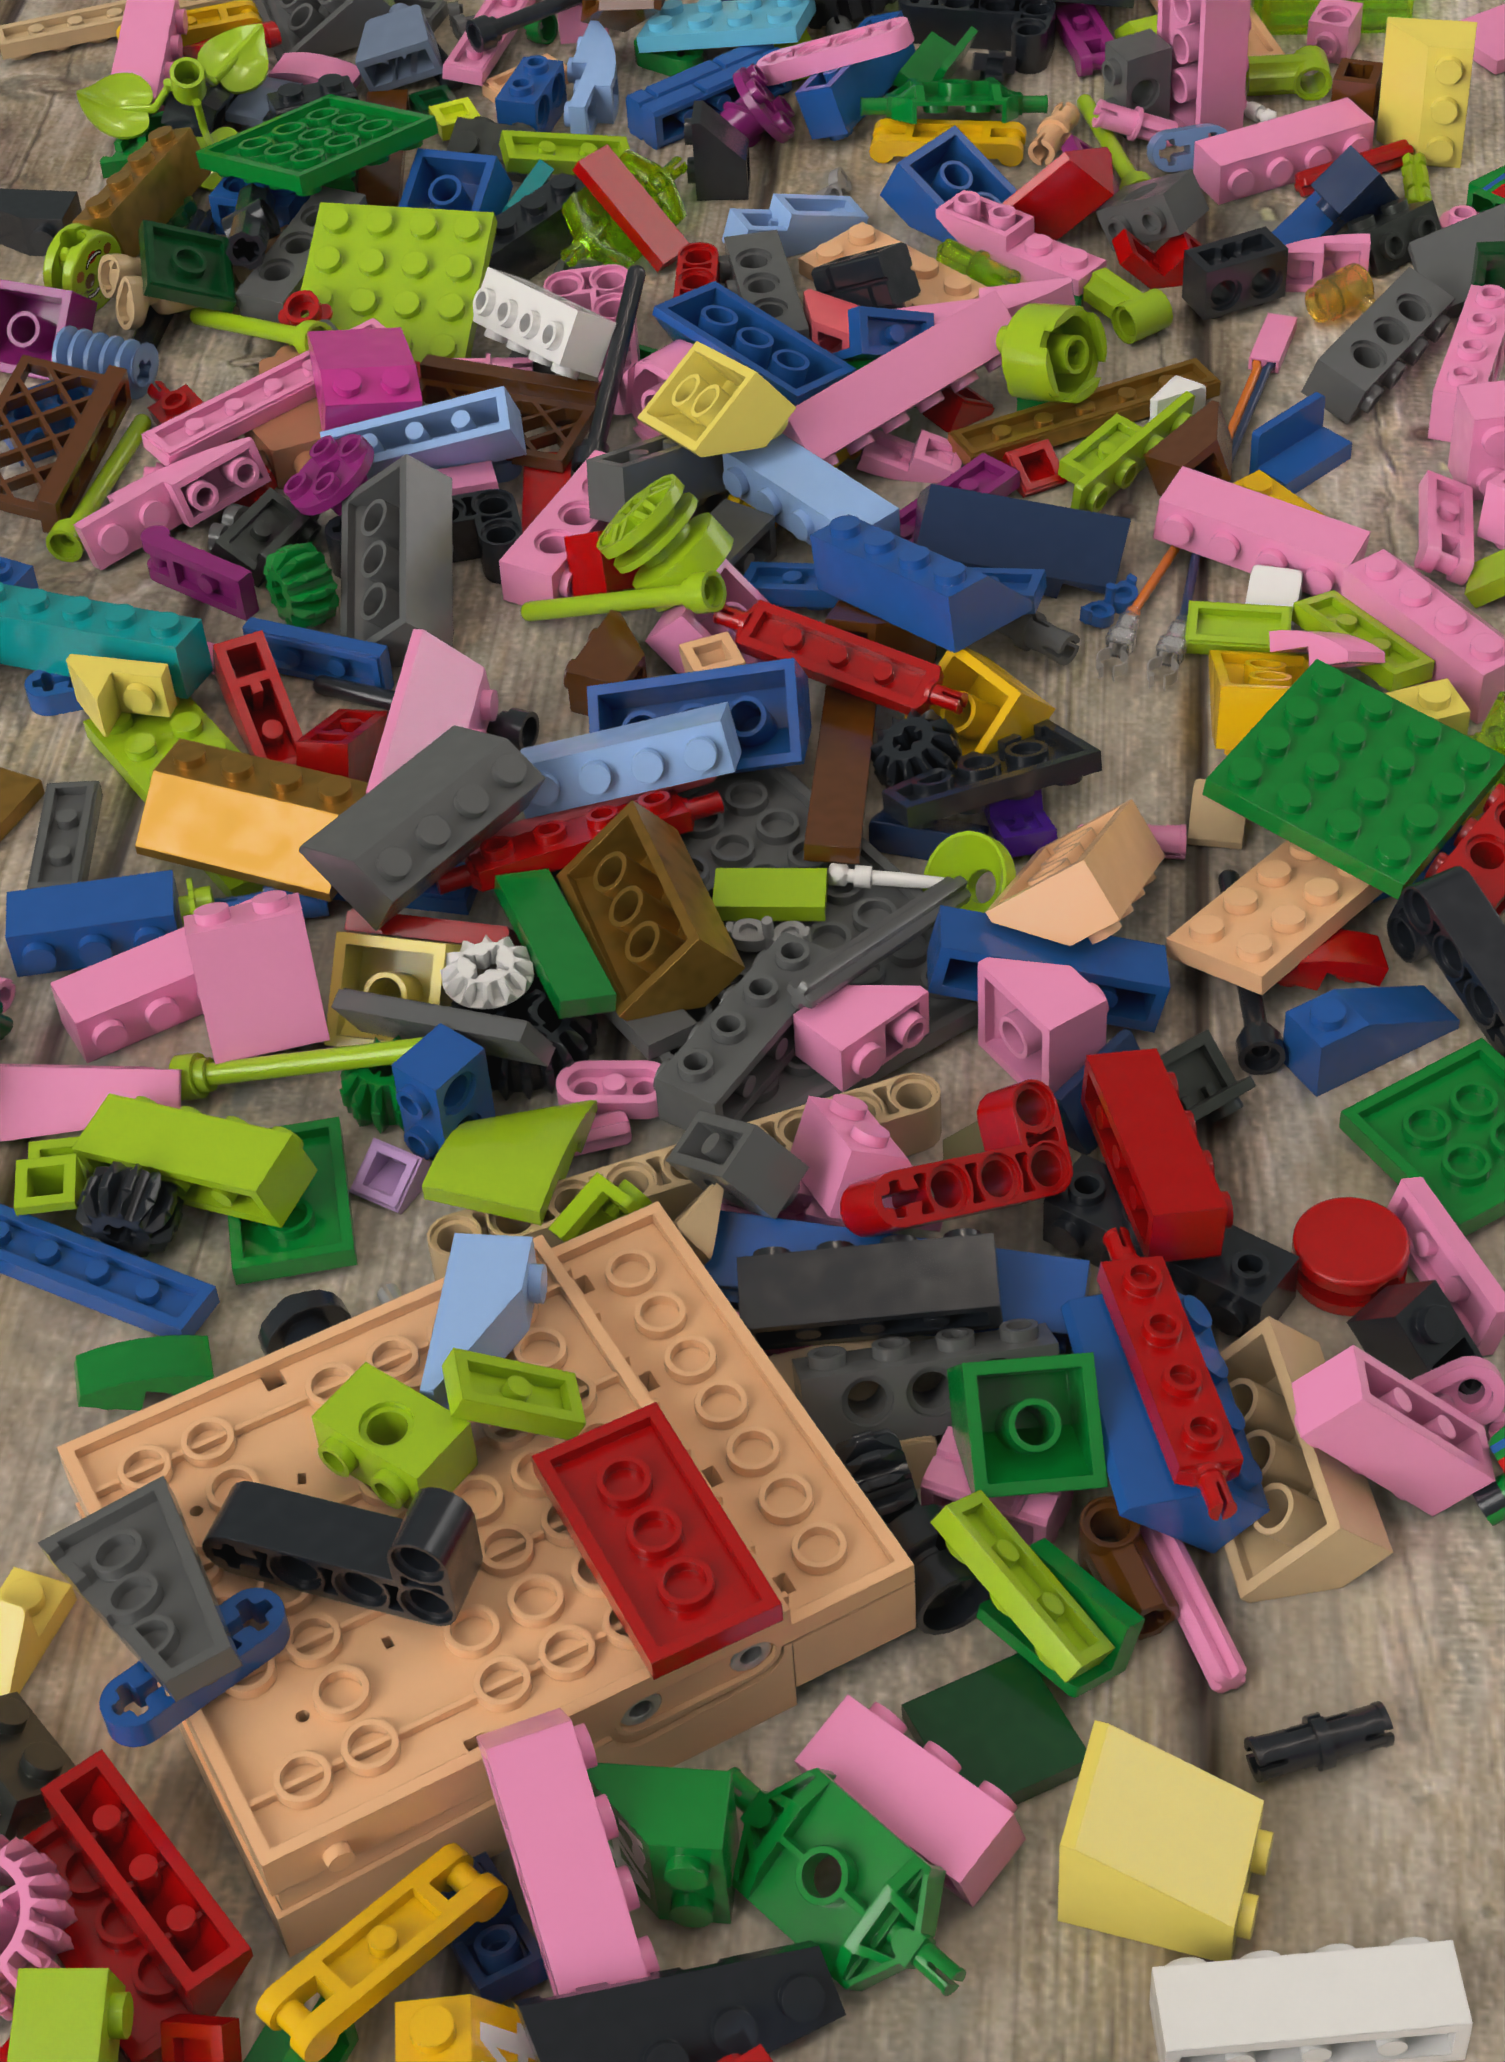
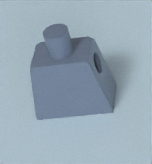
M397 3L390 8L389 13L371 18L365 23L355 64L370 92L391 90L443 73V64L435 35L420 5L409 6L404 3Z

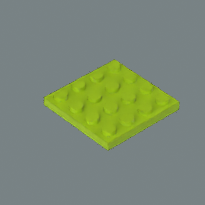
M320 202L301 291L310 290L317 296L321 304H329L331 306L333 316L330 321L338 330H350L372 318H375L386 328L401 327L413 359L420 363L427 354L447 358H471L477 323L473 322V300L476 292L482 286L487 268L489 267L498 223L494 212ZM309 313L304 314L302 317L305 318L309 316Z

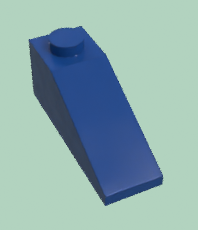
M1424 985L1333 989L1286 1011L1283 1035L1286 1054L1284 1064L1318 1097L1458 1029L1460 1020Z

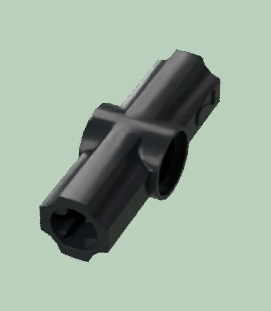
M251 183L240 189L235 212L221 219L223 230L228 238L226 255L234 266H243L252 270L262 265L268 240L281 233L279 222L274 214L276 199L268 187L262 188Z

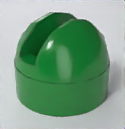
M552 15L524 26L523 28L526 29L525 35L527 39L534 43L551 44L558 32L556 16Z

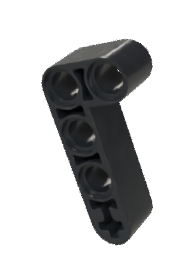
M898 0V11L902 10L903 16L908 18L915 38L913 44H922L927 36L934 32L956 46L970 27L973 26L979 31L970 48L1011 51V56L1017 57L1015 71L1022 74H1035L1045 70L1055 48L1056 4L1054 1Z
M488 489L453 495V563L480 558L487 580L492 583L501 584L499 560L523 533L515 498L510 492L502 489ZM342 515L334 517L325 525V536L331 568L334 575L340 579Z
M1454 866L1411 884L1402 891L1388 918L1387 934L1394 951L1403 961L1413 963L1429 955L1433 957L1490 1045L1505 1058V924L1470 873L1461 866Z
M237 1482L231 1488L202 1542V1549L206 1557L215 1565L230 1573L436 1626L451 1625L456 1621L483 1560L475 1514L472 1508L456 1494L434 1487L420 1489L415 1494L404 1518L401 1519L256 1482Z

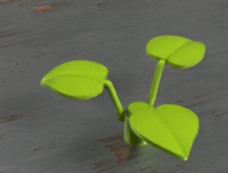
M251 24L230 29L207 41L200 49L197 60L191 57H182L174 61L170 67V79L166 78L163 80L164 87L154 103L153 91L148 82L139 75L126 72L106 76L89 87L77 90L76 95L79 105L88 120L101 132L113 138L128 140L142 136L148 131L150 126L148 113H157L170 91H172L178 102L189 106L193 105L203 136L196 137V140L201 149L239 133L231 127H221L210 134L201 103L207 92L206 83L211 87H215L220 83L225 90L232 94L252 92L261 86L267 77L269 68L264 27L262 24ZM211 171V174L199 188L212 192L223 177L219 176L217 172Z

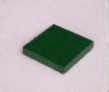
M142 220L138 232L143 296L232 313L236 304L233 265L226 255L228 238Z
M1019 1653L901 1704L902 1719L919 1746L923 1748L928 1741L936 1743L952 1755L961 1765L962 1769L958 1774L976 1787H979L984 1780L992 1783L1009 1796L1016 1805L1079 1777L1086 1747L1037 1669Z

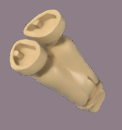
M119 253L102 256L98 267L99 287L106 298H116V315L120 326L124 330H134L141 327L145 322L150 305L159 315L174 314L198 308L197 306L143 296L140 257L133 258ZM233 265L235 293L254 269L249 270L243 266Z

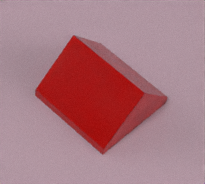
M1108 147L1065 151L1002 204L1010 205L1018 211L1034 216V232L1047 235L1057 241L1114 195L1112 154Z

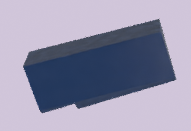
M930 484L920 492L917 500L913 543L924 546L967 567L1045 569L1047 588L1044 596L1057 599L1062 584L1105 594L1107 583L1116 584L1131 519Z

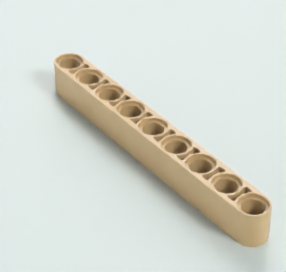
M906 1073L840 1093L856 1097L865 1102L869 1112L882 1127L890 1132V1137L906 1157L923 1152L935 1146L940 1140L942 1133L941 1090L934 1078L926 1074ZM806 1104L747 1123L759 1126L788 1151H791ZM675 1144L558 1180L542 1225L470 1209L454 1212L437 1219L430 1226L427 1233L434 1278L437 1281L445 1277L454 1233L530 1236L533 1238L543 1235L551 1248L562 1244L563 1242L548 1228L596 1172L617 1187L624 1179L628 1180L645 1194L652 1203L659 1201L672 1221L703 1190L666 1162V1159L676 1146Z

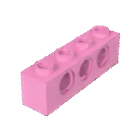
M1471 284L1433 389L1428 439L1451 442L1457 386L1492 382L1499 379L1505 362V289L1500 286Z
M594 450L587 459L605 454V452ZM586 461L499 560L503 600L523 605L529 601L573 597L571 586L572 573L569 572L564 537L602 531L609 524V522L590 518Z

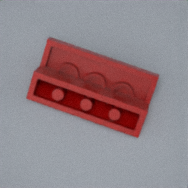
M101 1749L40 1789L52 1819L21 1839L28 1841L37 1849L39 1854L45 1853L57 1865L56 1869L59 1871V1875L68 1882L70 1891L73 1893L66 1902L74 1908V1914L78 1920L63 1931L71 1937V1942L75 1949L56 1954V1960L62 1968H109L126 1986L125 1992H131L134 2005L131 2034L128 2039H120L119 2050L128 2062H162L160 2021L176 2014L215 2016L254 1955L251 1947Z

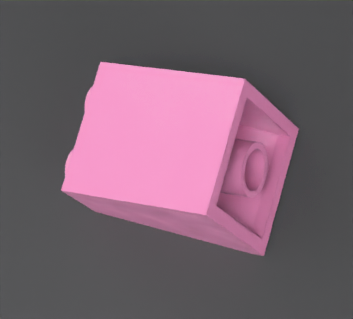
M281 890L267 891L254 896L250 903L229 907L227 903L214 902L196 908L192 915L183 916L186 941L215 1065L330 1040L299 893L287 895L285 891Z

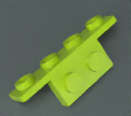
M1185 391L1144 427L1116 413L1060 459L1058 475L1075 485L1070 508L1098 513L1105 506L1108 499L1120 488L1126 489L1129 487L1136 475L1147 466L1143 455L1193 416L1195 395Z

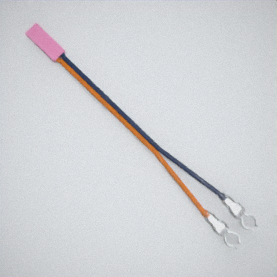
M1268 313L1249 356L1248 369H1251V373L1228 425L1233 441L1232 464L1270 373H1279L1297 329V317ZM1173 545L1170 546L1133 604L1120 614L1116 625L1110 627L1105 640L1106 648L1101 649L1097 653L1096 669L1098 671V679L1103 677L1104 664L1101 661L1111 657L1120 658L1123 662L1113 666V682H1115V677L1126 673L1128 657L1133 653L1137 644L1140 610L1181 548ZM1191 553L1180 613L1175 621L1170 623L1166 634L1160 636L1156 645V657L1150 659L1147 663L1149 688L1154 686V672L1152 670L1162 666L1171 667V670L1174 671L1164 675V691H1166V686L1173 685L1178 680L1179 665L1184 661L1187 653L1185 635L1189 600H1193L1201 556Z

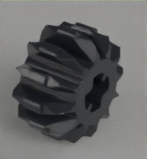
M912 708L908 716L902 720L892 716V726L889 729L877 730V743L870 747L872 765L875 768L874 774L882 786L885 785L886 789L933 768L953 771L958 763L957 758L962 756V748L960 747L959 736L955 728L946 719H942L941 716L937 715L933 709L921 715Z
M113 1161L110 1167H96L92 1176L87 1179L77 1202L78 1210L75 1218L83 1225L82 1232L86 1236L98 1238L104 1244L125 1252H133L139 1257H147L150 1252L164 1253L168 1243L172 1241L183 1217L182 1208L184 1201L177 1195L178 1187L171 1182L162 1181L159 1171L150 1173L143 1170L140 1164H136L134 1167H127L121 1162Z
M888 1428L874 1432L867 1430L851 1435L852 1439L836 1444L835 1453L886 1525L904 1512L921 1506L905 1453L902 1450L899 1438Z

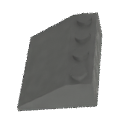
M255 0L262 21H274L281 33L282 44L273 47L277 61L281 59L284 53L305 52L330 56L358 47L365 23L371 18L389 13L390 8L395 4L394 0Z

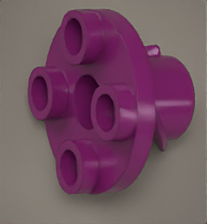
M752 63L747 68L741 67L733 73V81L741 97L735 102L727 101L724 103V111L720 115L748 138L749 147L755 146L761 140L765 130L774 139L783 144L793 138L795 127L790 119L795 116V113L783 96L779 95L775 98L766 87L768 80L761 69Z
M358 434L346 435L336 440L331 435L320 438L310 449L309 455L312 458L303 466L299 473L293 475L286 482L283 491L289 497L292 505L301 514L308 516L317 515L332 509L338 516L342 515V501L356 488L368 481L367 474L374 460V449L363 436Z

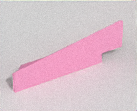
M0 1063V1142L82 1131L89 1124L109 1093L133 1099L137 1096H144L155 1101L157 1104L179 1109L181 1107V1069H155V1067Z

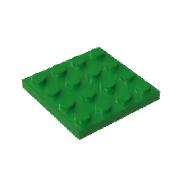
M328 94L195 152L199 168L217 172L221 177L233 176L244 179L245 183H261L269 185L270 189L273 190L286 189L296 192L297 196H310L319 193L322 190V185L330 181H342L354 177L356 170L366 165L374 166L386 163L390 160L389 155L395 152L417 149L423 145L424 139L439 132L435 116Z
M1316 659L1206 778L1202 795L1398 900L1402 891L1414 883L1505 772V755L1390 697L1386 693L1353 678L1339 669Z

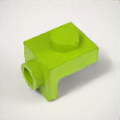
M596 1172L548 1229L564 1243L653 1203L628 1180L624 1179L617 1187Z

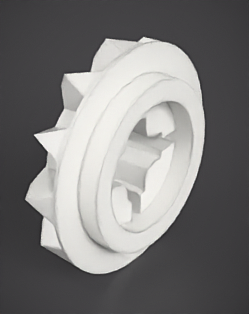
M485 935L483 941L477 944L463 940L460 952L446 953V967L440 970L446 994L456 1003L473 1009H493L516 1001L527 992L534 978L533 962L530 960L526 946H514L509 936L498 942H492ZM491 964H493V965H494V964H497V970H495V969H488V970H486V969H487ZM477 968L486 970L484 974L479 976L477 974Z

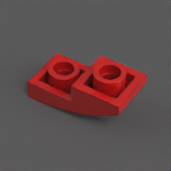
M1339 929L1315 951L1304 958L1277 984L1285 987L1300 986L1318 991L1326 974L1329 973L1344 982L1355 983L1359 981L1380 987L1389 967L1377 935Z

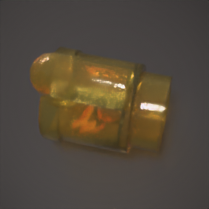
M1356 263L1347 264L1338 271L1318 280L1313 287L1306 291L1305 305L1307 311L1314 320L1320 323L1328 320H1338L1356 310L1364 313L1376 301L1374 298V284L1369 273L1361 265Z

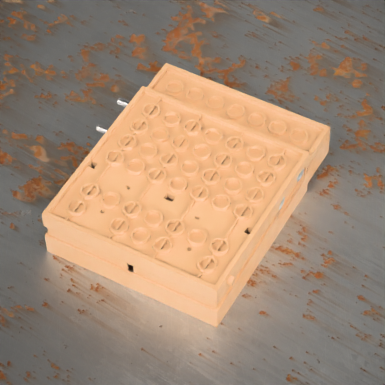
M659 1201L553 1248L549 1246L543 1235L533 1238L537 1264H546L547 1267L546 1299L544 1304L534 1303L529 1331L505 1359L575 1373L586 1425L579 1435L657 1402L782 1603L783 1621L660 1678L653 1680L534 1473L531 1456L567 1441L564 1439L469 1421L471 1422L478 1465L452 1493L462 1498L475 1514L483 1560L457 1619L451 1625H430L239 1576L223 1570L206 1557L202 1549V1542L231 1488L237 1482L242 1481L256 1482L401 1519L404 1518L408 1509L403 1506L400 1509L388 1506L378 1498L371 1487L351 1475L348 1477L338 1476L322 1462L318 1455L319 1445L311 1416L365 1362L420 1393L444 1278L405 1295L401 1294L397 1285L392 1283L386 1284L394 1298L391 1301L381 1287L377 1293V1297L382 1304L57 1447L68 1481L79 1501L75 1504L80 1519L164 1476L176 1496L218 1604H222L236 1593L249 1588L271 1590L281 1598L290 1625V1637L284 1649L177 1726L289 1957L330 1938L439 1849L449 1843H457L472 1857L486 1851L491 1858L509 1849L476 1736L561 1708L572 1720L573 1726L585 1723L598 1763L673 1767L796 1706V1687L916 1628L915 1570L913 1562ZM250 1619L243 1624L244 1628L252 1626L257 1631L264 1629L268 1625L267 1622L259 1624L254 1619Z

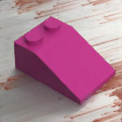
M401 327L307 331L322 431L422 406L416 364Z

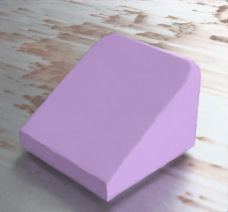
M373 1138L349 1192L402 1215L422 1191V1184L432 1163L410 1152Z

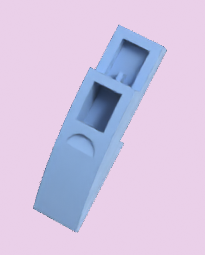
M590 20L584 35L578 37L576 53L574 57H569L567 63V79L569 83L574 84L571 101H566L564 106L565 127H570L571 134L593 135L598 123L614 124L618 113L619 88L615 49L608 32L596 20Z

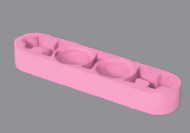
M896 17L773 51L760 58L756 65L768 80L766 86H772L898 52L911 45L915 38L908 18Z

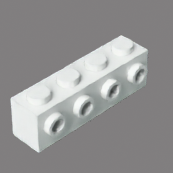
M490 267L487 268L482 286L476 292L473 300V322L486 328L485 337L506 344L505 347L513 351L528 355V359L551 367V371L562 376L577 380L581 372L598 378L616 322L526 279Z

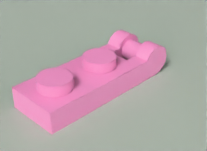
M1427 470L1419 483V549L1414 560V568L1427 573L1436 570L1446 574V580L1463 586L1470 577L1474 566L1473 487Z

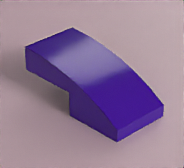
M1042 789L1036 790L1035 794L1027 799H1005L987 805V808L984 810L995 840L999 841L1008 850L1012 858L1035 854L1041 847L1058 839L1056 827L1043 810Z

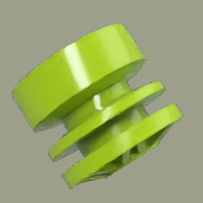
M673 473L662 476L629 499L606 526L596 545L607 559L615 558L613 565L621 574L631 572L640 567L632 584L635 589L680 585L691 573L716 571L724 562L733 546V537L709 512L699 514L690 519L697 508L698 500L690 492L683 493L685 485ZM674 606L654 609L657 612L666 611Z

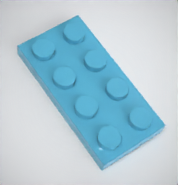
M668 0L664 2L660 12L648 19L637 35L639 53L796 43L816 12L815 0H699L697 3L683 4L681 0Z

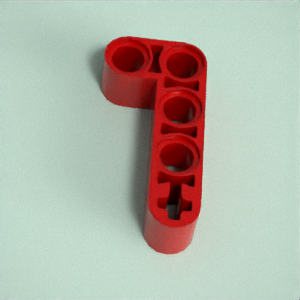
M1027 1079L986 1094L979 1102L977 1109L978 1126L985 1152L893 1170L849 1185L843 1192L840 1201V1215L845 1226L853 1234L860 1237H875L1018 1206L1065 1191L1071 1183L1073 1167L1058 1104L1052 1090L1039 1080ZM892 1197L894 1208H885L882 1199Z

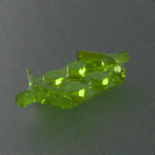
M630 149L625 150L619 159L677 227L687 216L674 181L687 171L686 162L684 161L679 167L674 169L682 160L681 157L675 156L664 167H661L659 164ZM586 186L576 194L573 193L562 205L563 215L574 238L572 244L561 252L563 262L575 253L566 263L567 266L574 267L584 257L586 259L591 257L596 261L603 262V265L617 264L628 269L643 256Z

